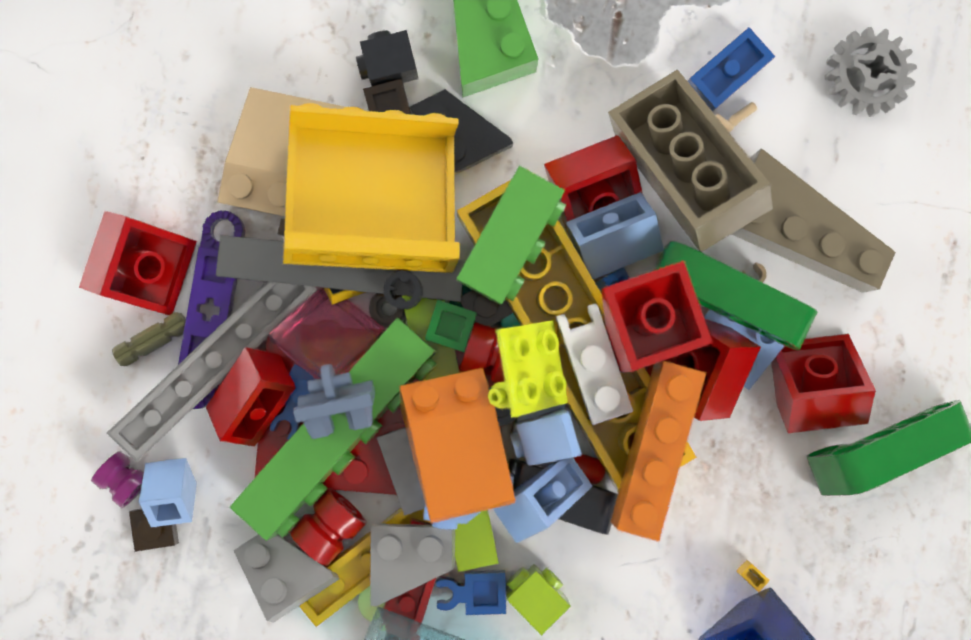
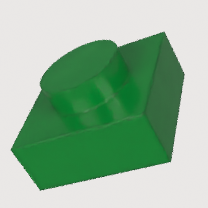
M437 300L425 340L465 352L477 312Z

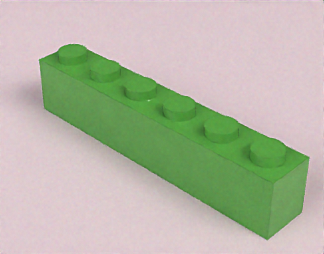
M396 318L349 371L353 384L373 381L375 396L372 406V425L367 428L353 430L349 427L346 412L333 414L331 416L335 427L334 432L325 437L311 439L303 423L231 504L230 508L265 541L275 537L277 534L282 538L285 537L300 520L295 515L305 503L311 507L327 490L323 482L333 471L337 475L341 474L355 458L350 453L360 440L367 444L382 427L378 420L388 409L394 413L400 407V386L411 384L415 378L423 381L435 368L437 363L432 357L437 351L408 327L406 323Z

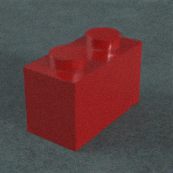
M249 347L244 348L206 406L219 441L255 447L295 390L296 386L279 354Z

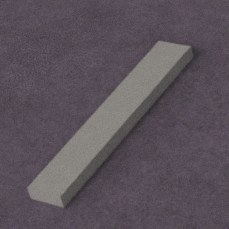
M272 282L263 284L119 420L107 434L133 460L139 461L227 376L245 347L256 349L317 289L311 286Z

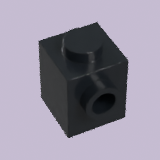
M387 30L378 31L370 34L367 37L368 40L360 41L363 55L356 56V62L361 80L369 79L371 86L398 79H402L403 83L419 79L407 30L392 34Z

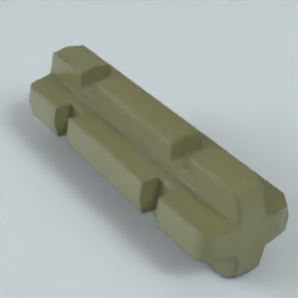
M179 312L171 314L164 318V323L157 322L131 337V342L124 341L112 349L114 358L120 366H128L139 360V355L146 356L171 342V337L178 338L183 335L186 318Z

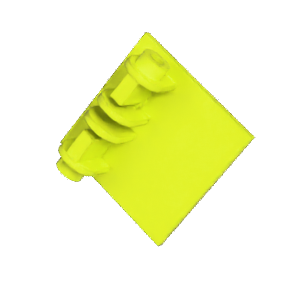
M553 320L496 330L505 382L496 383L488 393L489 402L499 409L510 408L512 417L568 403L566 380L563 376L558 349L559 341L555 333Z

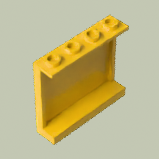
M305 103L300 106L290 105L283 264L453 273L460 259V242H455L454 135L459 124L458 118H446V116L438 113H431L425 116L409 115L399 110L372 112L364 111L359 107H345L343 109L323 108L314 103Z

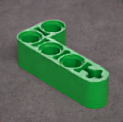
M670 241L664 247V251H662L653 271L684 261L700 305L783 346L800 350L818 313L816 309L685 244Z
M960 400L949 401L924 410L851 444L828 446L816 450L806 457L821 495H856L875 489L970 444L971 425Z

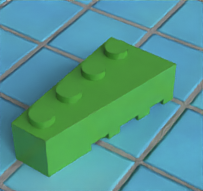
M453 0L462 98L537 71L539 59L518 0Z

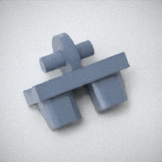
M331 364L321 366V379L308 381L310 394L298 396V407L293 409L296 423L304 421L311 439L332 434L335 427L331 415L346 412L350 429L357 430L370 427L373 421L372 406L375 396L373 381L353 384L350 372L335 375Z

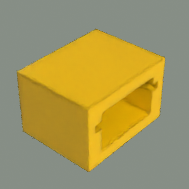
M748 560L736 570L758 592L770 581Z

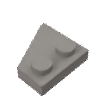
M375 523L371 525L370 606L381 605L455 568V529H439L432 527V525Z
M258 534L233 550L266 621L272 623L339 580L335 572L316 562L304 551L293 546L278 534L268 541H265Z

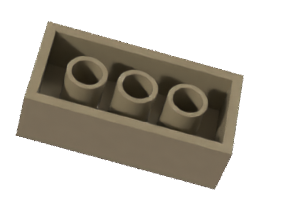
M678 69L608 112L615 136L619 135L636 159L637 168L699 252H703L773 209L771 183Z

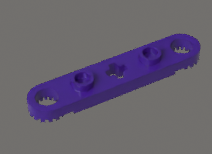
M226 210L211 213L205 219L206 221L202 226L203 231L200 247H198L178 365L232 314L237 279L216 276L219 241L214 236V228L220 221L228 220L234 226V237L245 238V226L237 215ZM210 299H214V306L220 307L219 315H212L210 321H206L207 316L205 313L200 312L201 305H208ZM219 384L193 409L205 408L219 388Z

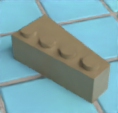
M761 148L753 154L750 159L771 183L773 209L731 235L862 293L879 290L896 252Z

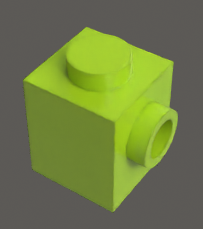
M535 564L528 570L521 567L506 583L509 587L506 591L507 601L541 636L571 607L568 598L560 590L564 584L548 567L543 571Z

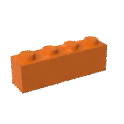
M666 361L654 364L610 520L617 530L660 541L706 373Z

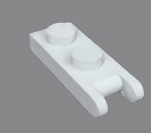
M596 303L588 306V314L592 322L571 330L564 314L556 316L557 324L592 425L633 412Z

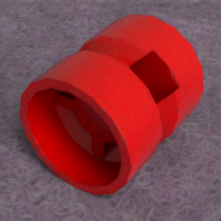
M477 322L474 323L459 373L483 368L484 374L490 376L492 383L505 382L496 328Z
M330 487L313 504L315 513H305L289 532L295 543L308 556L323 566H328L344 549L343 539H353L367 524V520L347 498Z

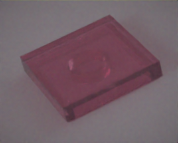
M320 288L269 332L268 335L273 344L315 379H321V366L327 364L333 366L335 375L346 373L385 332V328L348 299L332 305L324 288Z

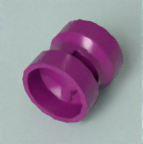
M118 451L99 467L92 476L91 482L100 490L110 488L109 492L112 494V501L120 508H124L140 494L144 471L135 470L133 467L129 469L130 459L124 453Z

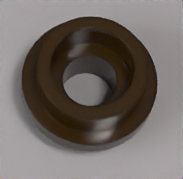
M376 293L372 297L369 304V313L377 325L388 328L396 318L401 319L403 322L406 320L404 309L397 308L396 313L392 316L384 315L382 307L387 302L384 294ZM393 295L395 299L402 297Z

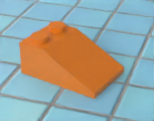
M483 368L400 386L401 413L430 523L515 503L495 406L488 399L490 390Z

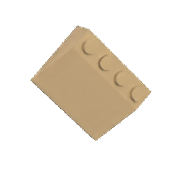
M250 87L225 160L217 202L285 216L290 105L300 106L305 103H314L323 108L343 109L345 106Z

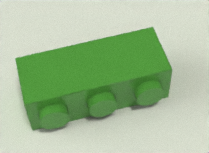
M519 165L460 271L457 282L499 305H502L505 298L514 301L525 281L518 274L526 260L534 264L540 254L545 241L540 239L539 236L546 223L554 227L561 216L566 204L559 200L565 190Z

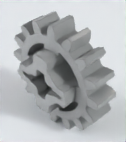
M867 27L861 33V36L856 30L846 37V42L841 40L833 48L836 54L831 55L826 61V64L834 68L824 76L825 80L835 82V86L829 91V94L836 95L840 93L842 99L838 106L841 108L848 103L853 104V115L859 114L864 108H866L869 117L878 114L880 109L887 113L895 108V103L899 104L908 97L904 90H908L915 85L916 81L907 77V75L916 70L917 65L907 63L906 58L913 51L912 49L901 51L899 48L903 40L901 36L893 41L888 40V29H883L877 36H875L872 27ZM868 48L864 55L859 53L855 56L851 55L852 52L858 49ZM886 88L890 89L885 95L873 97V93L878 89L882 91Z

